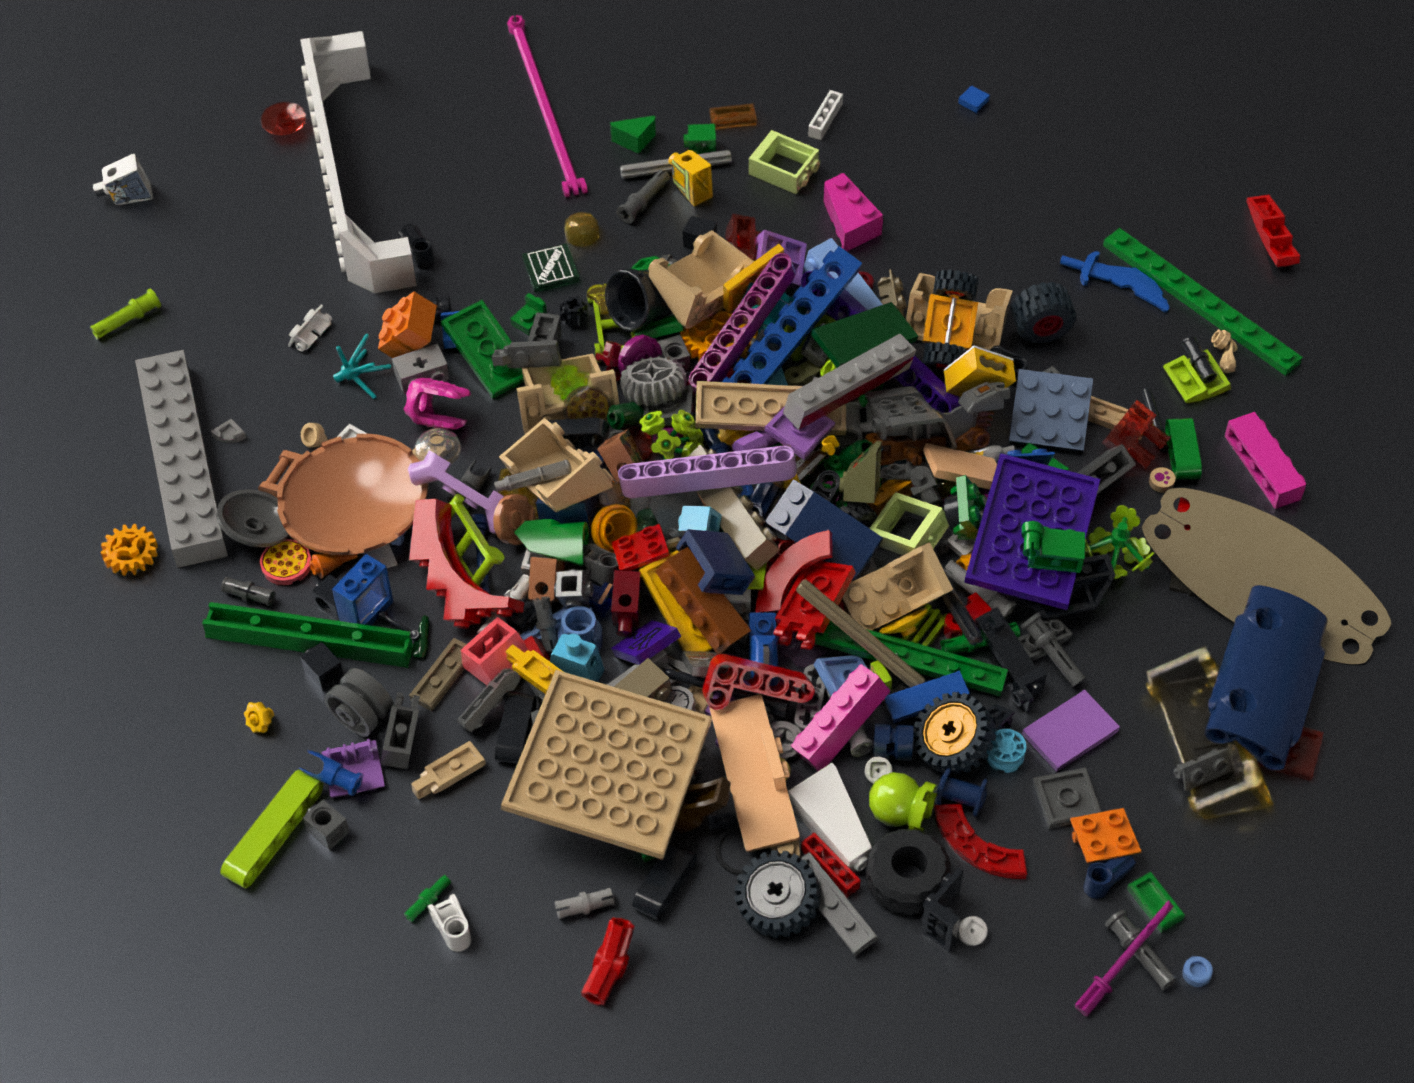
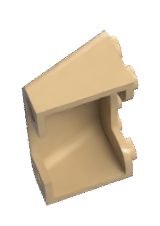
M544 418L499 456L510 473L514 475L565 459L568 460L572 468L570 474L525 486L555 512L612 488L611 482L614 479L606 469L600 467L602 464L600 458L594 452L589 454L580 449L576 450L568 439L563 438L565 434L563 429L556 422L551 424Z

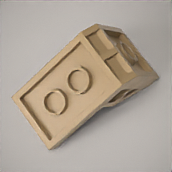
M929 542L888 563L884 567L851 582L842 598V602L845 606L844 610L865 629L872 631L952 591L953 588Z

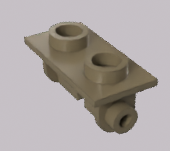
M890 269V277H882L878 282L880 298L883 299L881 303L884 305L892 302L905 318L904 309L907 308L904 296L901 295V291L904 290L900 277L896 278Z

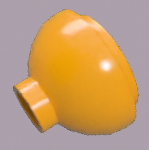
M620 504L608 505L602 508L596 514L591 524V535L594 543L598 547L615 553L612 546L613 541L618 540L622 536H629L638 532V524L634 513L628 507Z

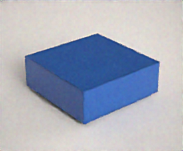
M971 85L959 97L958 104L977 113L989 101L990 95Z

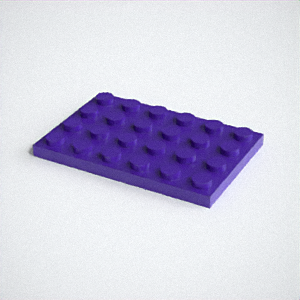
M1000 453L964 583L1067 610L1076 572L1029 568L1028 557L1023 555L1024 539L1022 538V525L1027 521H1037L1043 527H1049L1050 529H1072L1078 532H1085L1086 538L1100 479Z

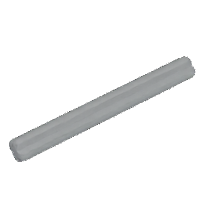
M729 150L698 154L710 163L711 166L727 164L732 161ZM669 159L621 166L620 173L623 179L653 175L659 170H663V173L664 171L672 172V165L669 163Z

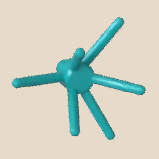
M366 333L349 362H347L341 347H336L343 365L341 366V371L335 373L333 377L337 383L345 379H353L371 398L376 399L377 396L358 376L362 373L390 369L392 366L391 364L375 366L374 362L362 366L358 365L367 353V349H363L369 338V334Z

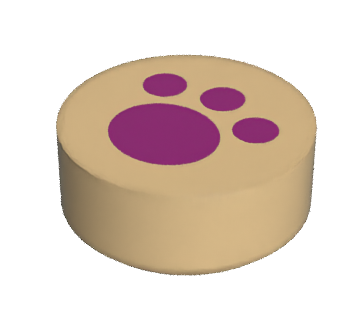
M1159 467L1151 472L1149 485L1153 490L1165 493L1168 489L1174 487L1175 474L1170 469Z

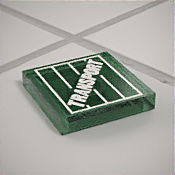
M567 243L522 254V260L534 293L580 282L579 274Z

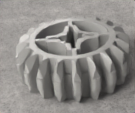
M650 356L649 359L642 358L639 362H632V365L626 366V370L622 371L620 385L625 399L636 403L638 406L645 404L648 407L649 405L657 406L660 403L666 404L667 401H674L675 397H680L682 392L685 391L687 377L682 363H678L676 359L671 360L670 357L661 358V356H658L657 358H652Z

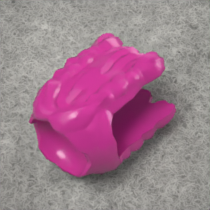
M419 378L411 381L406 393L407 402L403 409L405 414L415 424L452 430L466 425V419L435 414L433 410V396L439 395L461 399V397L471 396V392L468 389L431 378Z

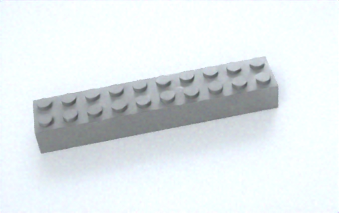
M184 350L135 360L171 550L177 568L227 557L223 530L217 522L216 512L218 506Z

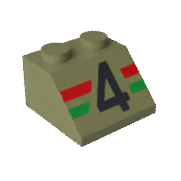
M876 441L850 464L847 472H843V478H840L839 492L844 493L843 501L875 502L880 491L882 441Z

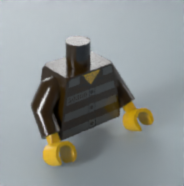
M830 435L824 438L822 443L818 444L804 460L794 453L797 474L789 480L772 482L779 487V493L785 492L793 479L810 489L811 484L817 480L818 476L827 470L826 455H833L835 453L834 448L840 446L836 437Z

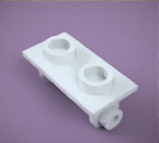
M322 304L316 310L311 309L303 319L305 322L301 326L297 324L289 334L291 337L288 344L289 347L295 343L299 351L308 350L318 339V336L312 333V331L321 336L331 325L332 317L327 313H321Z

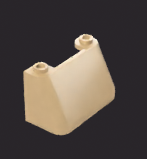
M714 231L698 236L693 244V253L669 266L666 259H655L648 268L649 278L677 321L687 329L724 309L723 284L754 262Z
M919 273L910 292L906 316L907 322L919 336L917 340L921 341L923 340L929 296L933 294L935 276ZM993 289L988 294L986 303L978 302L972 347L977 346L990 351L993 346L1000 345L1013 290Z

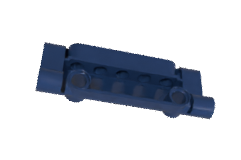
M1262 585L1252 587L1243 614L1235 618V624L1208 702L1211 713L1205 730V736L1208 740L1218 744L1237 740L1266 768L1276 771L1284 769L1290 748L1297 743L1301 736L1325 655V649L1321 646L1328 618L1319 609L1295 595L1276 588Z

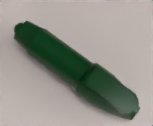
M426 615L422 616L419 622L418 632L421 636L418 641H414V658L423 659L428 650L430 623L429 617Z

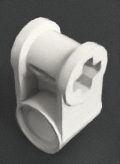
M452 894L446 901L435 906L433 904L428 905L431 918L449 949L457 952L467 949L471 944V934L468 921L456 896ZM458 931L462 932L459 935H452L453 933Z

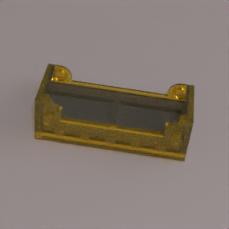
M1206 646L1147 671L1146 674L1149 682L1146 683V687L1152 698L1157 697L1161 704L1182 764L1191 760L1198 761V757L1210 753L1213 749H1230L1232 772L1190 790L1192 796L1188 797V801L1194 813L1198 811L1204 819L1263 809L1274 803L1258 762L1253 755L1237 740L1218 744L1211 742L1205 736V730L1211 714L1208 702L1220 670L1219 665Z

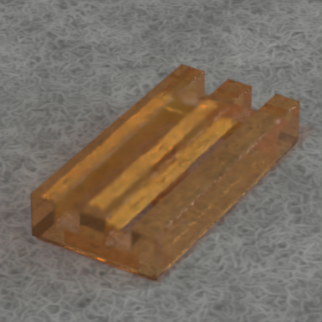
M754 104L709 108L711 123L715 124V129L757 125Z

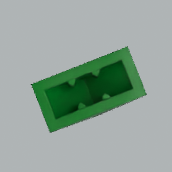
M655 115L610 122L612 142L637 154L656 135Z

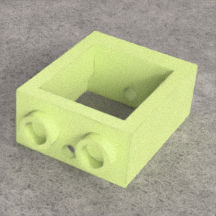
M772 130L749 158V175L794 194H797L802 187L807 185L809 177L813 172L816 173L820 167L819 149ZM777 153L803 164V166L795 175L768 163Z
M895 492L869 529L884 538L878 547L905 555L929 542L934 549L948 529L949 524L943 508ZM905 511L925 517L910 540L890 533Z

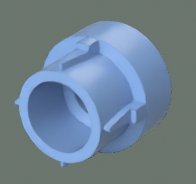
M574 606L563 611L561 623L557 630L558 640L562 634H577L581 640L595 644L598 651H600L603 644L602 628L592 608Z

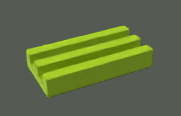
M927 604L924 608H927L928 611L915 625L916 629H919L928 615L930 617L911 642L918 644L937 619L939 622L922 644L930 647L943 630L947 614L942 615L941 610L937 608L933 610L932 606ZM916 631L901 639L909 641Z

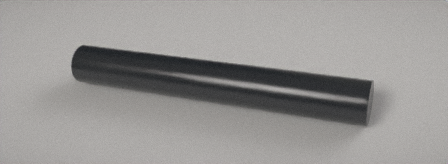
M1146 388L1142 390V396L1148 415L1151 417L1150 422L1159 451L1164 452L1169 449L1152 391Z

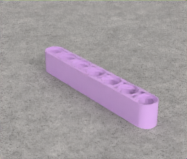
M788 446L624 465L618 470L622 493L628 498L784 481L792 479L797 474L794 451Z

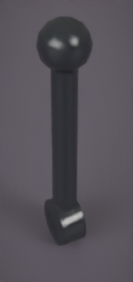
M381 611L378 614V618L381 621H387L400 630L410 631L412 641H418L421 635L417 630L408 629L389 617L386 611Z

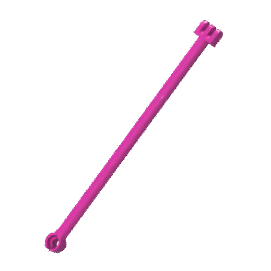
M516 15L515 22L514 16H511L508 20V30L515 36L564 173L566 181L562 182V190L565 198L570 197L569 190L573 191L574 196L579 195L578 188H581L583 194L588 193L584 177L578 179L576 177L524 32L525 21L521 16Z

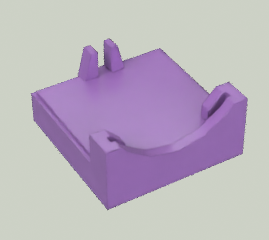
M763 230L755 238L754 246L758 247L756 260L777 244H780L784 248V253L790 256L795 269V277L789 287L799 288L801 286L807 243Z

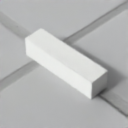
M832 90L829 91L808 126L809 137L822 140L842 106L843 94Z

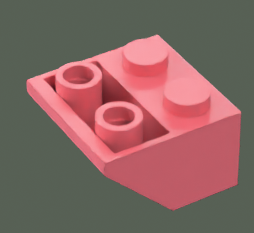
M497 617L461 649L463 668L485 685H488L503 669L510 668L513 670V664L506 659V650L512 644L524 653L528 649L518 632Z

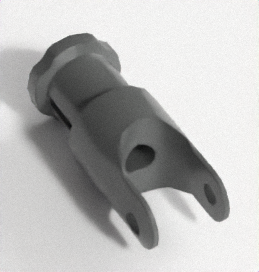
M474 460L460 481L479 493L490 476L492 467L487 470L485 475L476 476L471 473L477 461ZM451 494L449 496L448 503L452 501L454 495ZM463 502L464 507L468 510L470 505Z

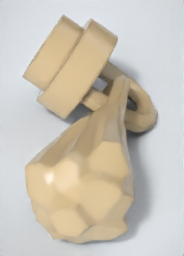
M1217 330L1212 336L1211 342L1219 350L1224 348V353L1220 360V369L1223 373H1232L1236 368L1233 352L1238 349V346L1231 339L1229 332Z

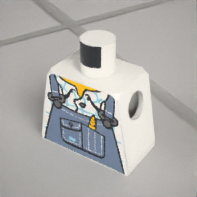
M135 154L105 166L102 169L103 182L93 184L97 197L110 194L116 205L153 199L151 183Z

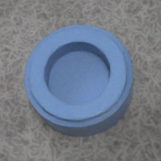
M1199 956L1189 958L1182 970L1184 980L1194 987L1207 985L1213 974L1210 962Z

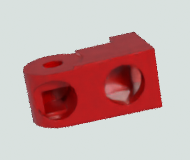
M977 592L970 595L967 599L965 607L973 620L992 610ZM951 612L948 613L944 621L945 637L951 639L961 636L963 633Z

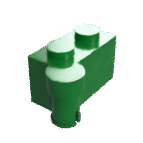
M1037 521L1023 523V555L1028 557L1029 568L1081 572L1085 559V532H1078L1072 529H1050L1049 527H1043Z

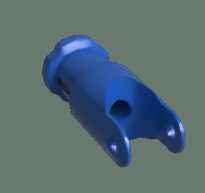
M307 750L308 753L321 758L324 767L320 774H314L299 767L302 772L329 786L336 785L347 790L351 796L356 794L363 781L364 775L362 773H353L343 768V764L318 752Z

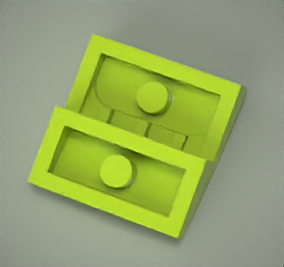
M1208 349L1203 352L1208 354V361L1217 374V378L1210 383L1202 382L1196 368H1193L1190 364V358L1187 359L1185 355L1163 365V369L1185 403L1205 400L1231 389L1230 382Z

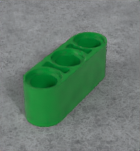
M1166 419L1165 435L1169 446L1168 453L1171 470L1175 474V481L1200 480L1202 465L1193 419Z

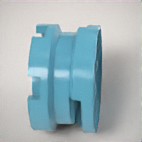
M1001 729L994 732L996 740L991 741L994 747L992 751L987 750L989 765L995 770H1004V773L1018 770L1025 758L1026 741L1024 737L1011 729Z

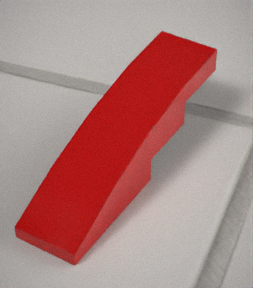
M1271 196L1248 197L1247 204L1254 224L1275 265L1281 267L1300 264V255L1292 245L1293 236L1285 226V216Z

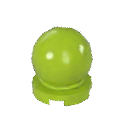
M895 772L884 774L874 782L870 789L869 807L875 818L886 826L901 827L907 825L909 827L908 830L915 829L924 832L925 829L920 826L924 818L930 819L937 793H934L938 785L926 781L922 787H919L916 780L906 774Z

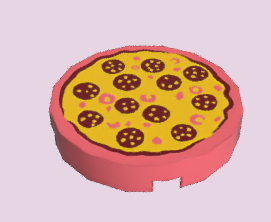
M286 539L277 545L267 547L261 555L260 565L262 573L268 581L276 585L287 586L293 584L298 579L301 581L308 575L311 570L309 561L312 559L308 548L299 544L294 539Z

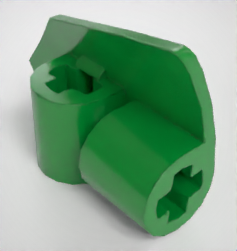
M553 519L525 521L514 532L530 553L579 566L584 565L583 545L589 543L587 522L560 524V522Z

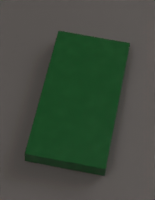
M892 302L814 328L811 333L836 368L898 334H901L910 344L916 342L919 337Z

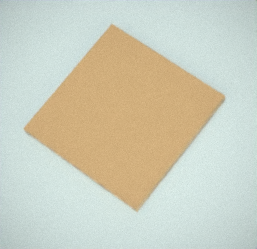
M555 670L502 801L501 810L663 860L706 739L712 716Z

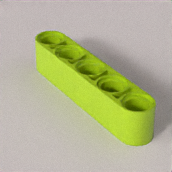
M296 770L225 859L221 867V875L243 888L250 887L306 815V812L320 797L324 783L305 774L301 770Z

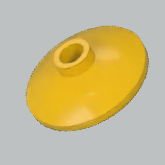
M923 608L885 626L879 632L882 634L901 633L902 637L910 635L917 631L915 625L925 616L928 610Z

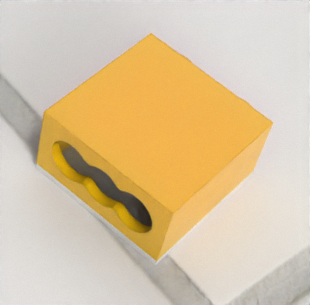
M977 346L971 347L944 369L946 392L960 397L964 392L985 382H1003L1004 388L1016 382L1013 358Z

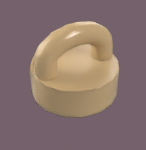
M307 423L301 430V440L307 447H319L322 445V442L328 440L323 427L319 423Z

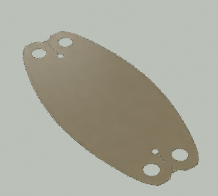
M1172 488L1168 489L1160 501L1162 506L1157 514L1150 515L1142 525L1147 542L1165 565L1192 592L1233 622H1235V618L1238 615L1243 614L1252 587L1257 585L1288 592L1319 609L1328 618L1321 646L1325 649L1323 658L1325 660L1344 664L1366 663L1373 652V641L1376 637L1383 636L1391 625L1388 612L1376 595L1338 557L1296 527L1255 507L1204 491ZM1183 497L1189 501L1190 508L1186 512L1175 510L1173 503L1177 498ZM1164 524L1170 528L1171 534L1167 539L1156 537L1154 530L1158 525ZM1187 524L1191 527L1188 531L1184 529V526ZM1367 610L1374 611L1378 616V622L1373 626H1367L1361 620L1362 614ZM1344 619L1348 621L1346 626L1341 624V621ZM1346 639L1356 640L1359 643V651L1355 654L1346 653L1342 648L1343 642Z

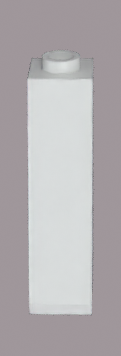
M831 763L788 791L793 811L812 833L815 832L853 872L856 870L861 871L866 868L872 847L837 768Z

